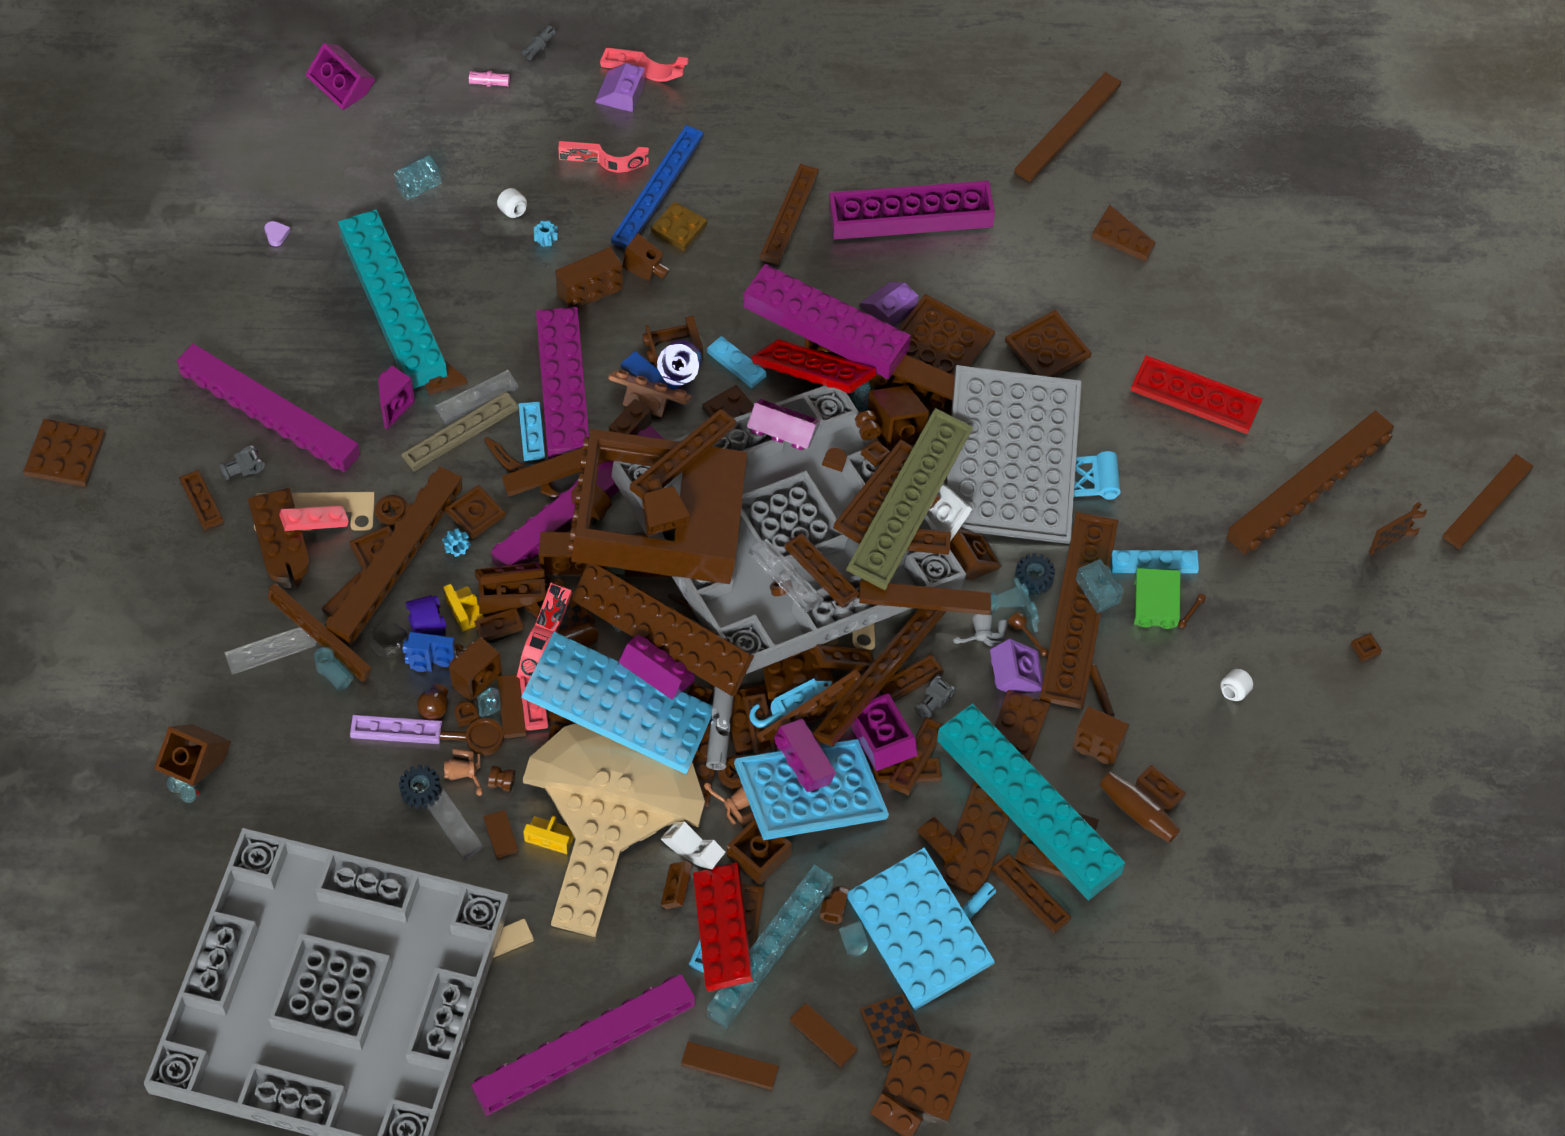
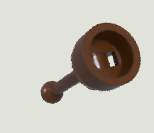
M1021 611L1014 613L1007 621L1010 626L1017 630L1022 629L1038 647L1040 654L1047 656L1049 653L1048 649L1043 648L1026 628L1027 619Z

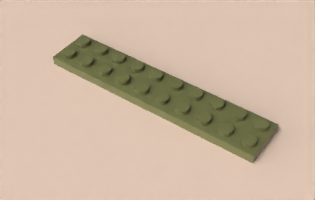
M935 408L848 564L846 571L886 590L973 430L972 426Z

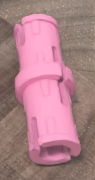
M470 71L469 84L487 85V87H491V85L509 87V74L492 73V71H487V73Z

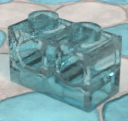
M430 155L394 172L396 187L406 201L441 184L440 169Z

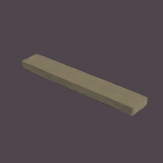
M506 391L403 452L402 458L415 472L517 411L519 405Z

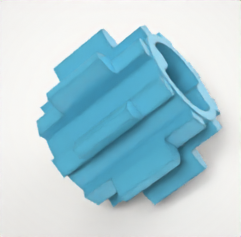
M540 221V224L534 227V241H537L538 244L540 243L541 246H552V243L558 240V228L551 224V221Z
M458 528L453 531H447V536L442 539L444 545H446L444 547L446 552H451L455 557L460 554L464 555L466 549L471 546L469 540H467L469 538L467 533H462Z

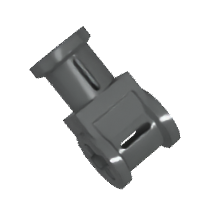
M256 446L245 447L241 452L234 454V460L227 463H219L226 481L236 474L242 473L244 477L249 474L259 473L265 468V462L258 456Z
M937 675L926 689L925 698L920 703L915 704V710L921 717L930 718L936 707L941 709L945 703L952 699L957 687L954 685L950 686L942 680V676Z

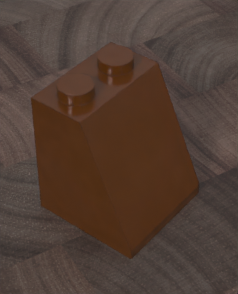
M908 385L869 391L867 409L875 413L876 423L879 424L881 433L878 436L881 444L890 452L900 440L914 447L928 422L929 411Z
M194 724L169 726L153 769L191 786H195L224 762L231 741Z

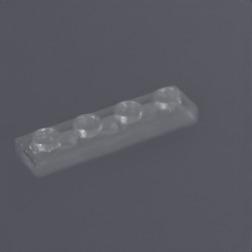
M298 627L224 652L233 675L315 647L316 641Z

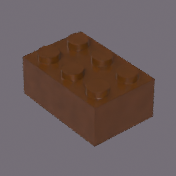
M611 247L555 270L557 295L565 308L577 307V309H580L588 303L596 302L602 297L617 293L623 289L622 264Z

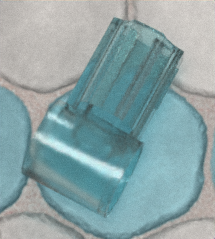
M322 647L315 651L314 662L317 672L323 674L338 691L348 687L353 680V676L334 657L332 650ZM323 659H328V660H329V661L326 662V663H321V662H320V661L323 660Z

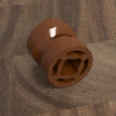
M864 411L855 417L856 426L860 428L859 434L861 439L866 441L872 440L880 435L881 429L879 424L876 423L877 419L873 411Z
M492 766L488 778V787L496 789L499 786L503 791L511 792L516 771L512 769L502 771L500 767Z

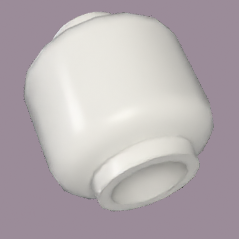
M508 188L499 195L497 206L506 216L516 218L525 212L527 200L518 190Z
M1242 669L1231 670L1221 681L1222 694L1232 701L1243 700L1253 689L1251 676Z

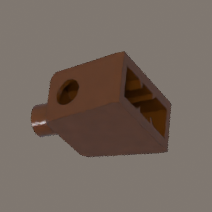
M637 234L626 247L622 264L624 269L647 281H650L655 274L664 280L670 272V269L662 264L663 252L640 234Z
M660 479L648 482L647 485L650 492L643 495L642 501L647 535L688 525L690 514L675 487L663 488Z

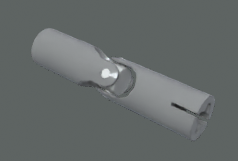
M717 687L714 688L706 766L712 770H723L727 764L730 733L729 721L732 714L734 696L725 693Z

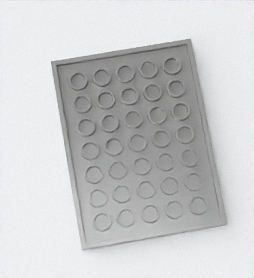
M956 365L951 416L973 427L970 436L946 478V485L973 509L959 529L975 533L1065 544L1071 542L1081 381Z

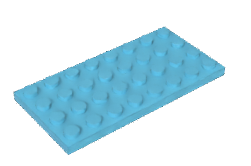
M553 632L521 696L523 699L684 774H687L712 717V705L684 692H681L676 698L671 700L619 664L618 661L556 632Z

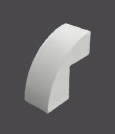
M685 821L673 823L661 838L677 854L693 864L707 869H713L725 853L715 840H702Z

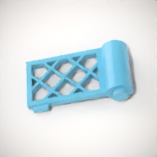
M1105 451L1097 456L1076 457L1075 471L1084 477L1078 483H1074V497L1100 495L1107 500H1112L1120 495L1121 489L1116 453ZM1085 463H1092V469L1088 473L1079 467ZM1088 479L1094 484V489H1085L1081 485Z

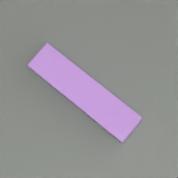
M353 715L350 737L356 739L440 744L442 721Z

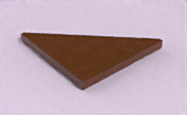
M857 669L758 733L756 737L759 742L774 738L780 726L800 719L809 724L828 716L860 679L859 671Z

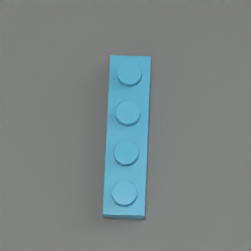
M1113 550L1111 558L1112 573H1135L1137 568L1180 571V573H1198L1199 570L1197 550Z

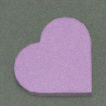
M275 221L268 222L264 227L268 242L272 246L281 245L291 232L290 227Z

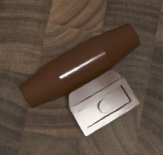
M1153 765L1137 778L1135 785L1112 772H1109L1103 778L1100 787L1122 811L1140 826L1168 843L1176 838L1180 828L1165 811L1172 810L1185 797L1186 793Z

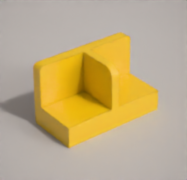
M451 584L443 587L445 600L462 632L475 627L474 621L484 618L483 614H479L477 597L475 594H472L468 586L454 591Z
M535 816L530 825L526 824L523 831L525 842L564 854H568L574 839L570 828L557 823L556 816H552L550 821Z

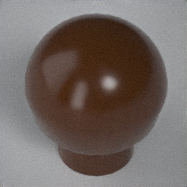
M433 684L431 689L424 691L417 701V709L422 717L428 720H437L446 713L448 689L445 686Z

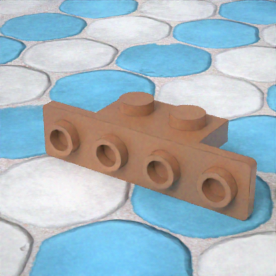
M617 370L609 375V380L627 385L623 402L624 406H628L636 399L649 407L652 415L661 418L665 414L668 399L685 405L692 400V395L687 394L685 390H674L668 388L664 383H652L645 377H634L624 370Z

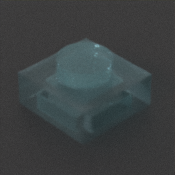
M491 687L477 696L479 716L487 718L501 709L498 689Z

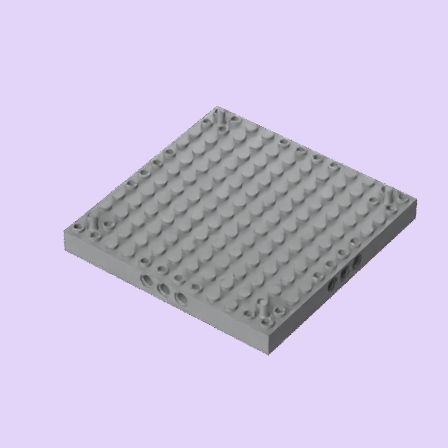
M826 385L775 403L821 420L808 449L798 450L791 447L792 443L784 441L779 443L772 440V436L765 433L763 436L752 433L751 428L747 427L752 412L734 418L737 421L736 427L712 446L747 452L737 553L730 584L672 576L701 625L754 655L746 674L813 648L817 644L821 645L911 609L859 603V597L842 608L785 549L787 542L802 533L858 592L860 581H866L846 571L860 544L833 529V526L880 466L874 467L861 455V450L877 439L867 441L861 439L859 434L860 428L856 426L854 420L859 412L847 393L839 389L829 388ZM688 435L683 436V437H680V438H677V439L672 440V441L681 442V441L684 440ZM840 448L846 453L847 459L842 472L822 465L825 454L829 449ZM614 461L611 477L647 535L642 505L643 500L630 490V484L648 470L650 466ZM682 472L664 487H675L679 496ZM926 515L919 529L937 531ZM676 528L649 535L648 538L674 541ZM951 550L949 555L907 551L890 583L959 590L962 588L966 573ZM784 578L791 581L793 589L788 594L783 596H773L771 594L769 586L772 582Z
M242 828L145 1078L144 1085L147 1092L152 1095L310 1136H434L510 907L509 894Z

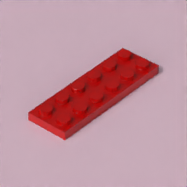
M780 339L752 355L753 363L763 368L777 370L780 373L803 378L812 383L826 385L829 388L839 389L845 393L855 391V389L876 376V368Z
M1145 355L1130 390L1247 435L1263 400L1261 397Z
M738 863L694 872L693 878L701 952L707 991L752 982L753 975Z

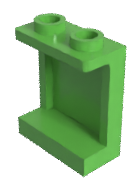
M1137 568L1134 575V584L1136 585L1134 624L1140 627L1161 626L1164 629L1177 627L1180 620V571Z

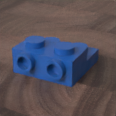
M410 632L408 640H405L403 644V653H406L405 664H410V669L418 672L432 671L434 664L448 667L453 658L457 656L454 638Z

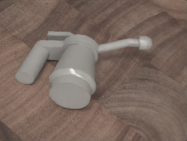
M991 613L990 615L973 614L972 621L976 631L975 636L965 639L955 637L953 642L959 644L976 639L988 646H997L1001 644V641L1005 640L1007 620H1000L997 633H992L993 617Z

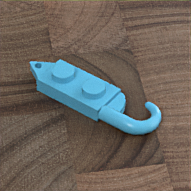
M812 679L778 696L771 703L772 716L764 720L756 718L755 712L760 707L759 704H756L750 710V721L758 728H767L830 687L832 681H815V679Z

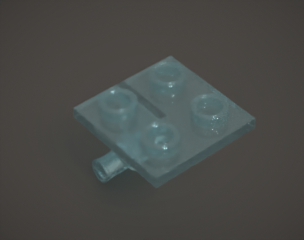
M1016 577L1013 579L1015 588L996 596L993 592H990L991 613H995L994 609L997 612L998 608L1022 607L1034 633L1038 632L1037 623L1040 622L1037 615L1038 611L1034 602L1030 601L1028 597L1029 592L1025 583L1020 584Z

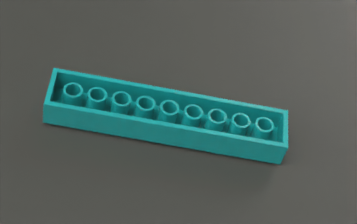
M377 209L338 221L340 237L398 369L412 379L413 389L424 386L426 383H429L430 379L439 376L441 378L446 377V363Z
M973 703L939 728L937 741L1088 901L1122 875L1125 862Z

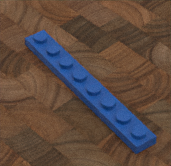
M685 125L611 237L612 244L626 249L633 238L642 232L703 139L704 132Z

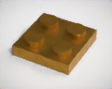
M674 201L651 227V233L685 251L707 226V219Z

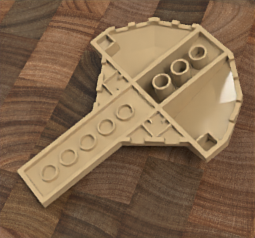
M577 723L562 728L529 757L523 783L545 788L575 838V844L551 926L596 937L620 852L675 822L685 821L690 826L699 827L705 800L693 763H691L687 774H684Z

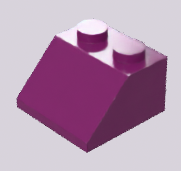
M393 366L387 371L382 372L378 379L380 405L386 429H389L415 402L412 379Z

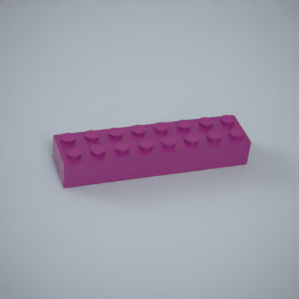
M989 181L829 193V214L833 240L991 228L994 223L995 210Z
M767 264L762 267L744 292V308L851 361L874 367L877 374L887 379L891 377L909 350L911 335Z
M577 307L536 310L548 460L583 448L585 437H589Z

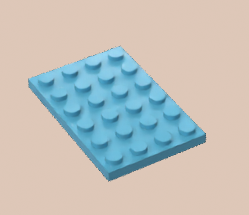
M858 739L836 742L833 747L827 744L819 745L836 774L830 785L808 793L799 783L792 767L787 764L786 757L782 751L735 759V768L763 840L887 819L889 813Z
M925 848L850 890L847 895L849 902L914 1010L995 964L991 954Z

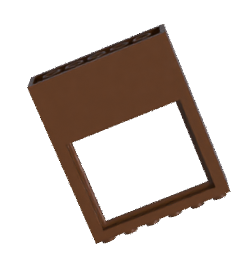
M590 429L589 437L584 439L568 549V552H572L571 561L730 584L736 561L747 452L711 447L682 472L680 498L690 514L689 524L675 529L674 541L590 529L599 459L651 467L680 442Z

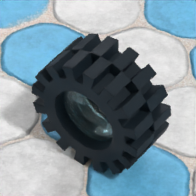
M1033 553L1032 557H1030V554H1027L1025 558L1022 557L1015 572V582L1018 583L1019 589L1023 587V592L1025 593L1029 590L1030 595H1033L1034 591H1036L1037 595H1040L1041 590L1045 593L1048 588L1052 587L1055 568L1053 562L1050 563L1048 557L1044 560L1043 554L1037 557V553ZM1034 570L1039 572L1038 577H1033L1030 574Z
M418 765V769L411 766L410 772L406 769L404 776L401 775L400 777L401 782H399L403 801L407 802L411 808L415 805V809H419L420 805L423 806V809H426V804L428 803L430 806H433V800L438 801L439 795L442 792L438 773L436 774L433 768L430 770L427 765H425L424 769L422 765ZM420 782L424 786H426L425 789L419 791L418 788L415 787Z

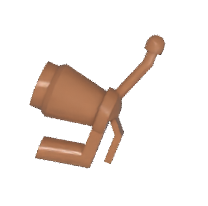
M453 748V757L469 759V762L454 759L444 761V779L473 778L477 785L476 794L481 796L483 789H481V784L475 775L476 771L480 768V754H477V763L474 764L473 751Z
M710 783L704 784V788L710 794L724 802L727 809V818L733 826L736 823L730 816V812L741 826L749 824L755 819L753 812L745 816H741L738 810L750 806L743 786L730 799H725L712 790Z

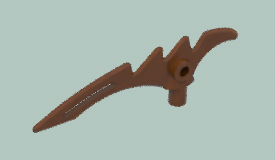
M488 437L484 438L492 453L510 472L515 469L521 470L531 466L516 461L506 453L502 445ZM495 447L499 449L509 463L498 453ZM550 483L541 485V493L558 497L561 494L555 491L550 486Z

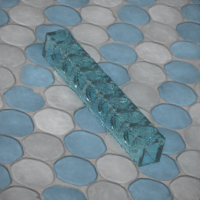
M815 864L750 949L753 981L720 989L707 1006V1017L725 1029L730 1026L833 887L832 875Z

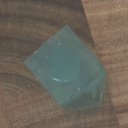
M861 922L839 929L846 953L855 957L862 956L868 949L869 944Z

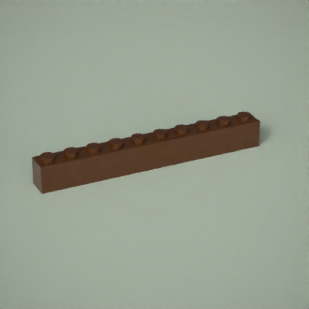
M1375 410L1229 528L1227 539L1243 554H1247L1250 550L1255 551L1265 538H1271L1277 531L1276 529L1280 526L1284 527L1290 522L1292 516L1301 514L1306 505L1310 502L1314 503L1324 490L1326 492L1329 491L1338 479L1342 480L1348 475L1350 469L1359 467L1366 456H1372L1381 444L1386 445L1393 436L1391 434L1394 425Z
M439 467L435 473L433 472L430 475L428 484L425 488L419 490L417 499L413 504H409L405 516L397 521L393 533L386 536L383 547L380 551L377 550L374 553L370 565L364 567L358 582H354L351 585L348 596L339 602L335 614L328 617L325 624L326 628L349 648L446 513L445 508L453 503L462 490L461 476L442 467Z

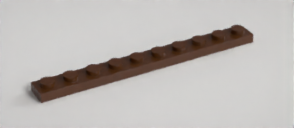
M918 609L814 731L813 736L816 741L833 747L947 611Z

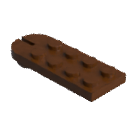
M290 488L248 498L268 576L285 588H291L286 568L287 565H290L295 586H299L310 568L304 538L301 530L285 531L279 516L281 509L295 508Z

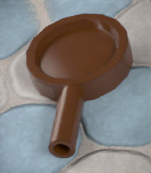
M480 718L472 722L466 732L441 731L440 740H465L471 751L485 756L497 752L502 747L504 734L503 728L497 721L490 718Z

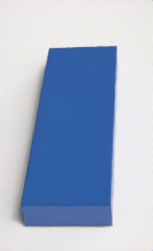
M636 351L621 363V368L631 376H642L647 378L649 382L664 383L668 388L680 389L679 386L666 382L659 370Z

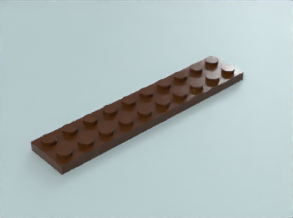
M1076 512L1040 695L1041 701L1079 709L1084 707L1118 520Z
M587 564L571 598L572 601L632 637H636L639 634L648 639L650 643L665 651L676 662L683 663L687 670L731 696L736 695L754 658V655L600 565Z
M1008 690L995 727L1030 763L1050 703ZM976 781L973 783L954 835L962 844L963 849L947 862H944L940 873L950 888L974 895L987 882L1010 818Z

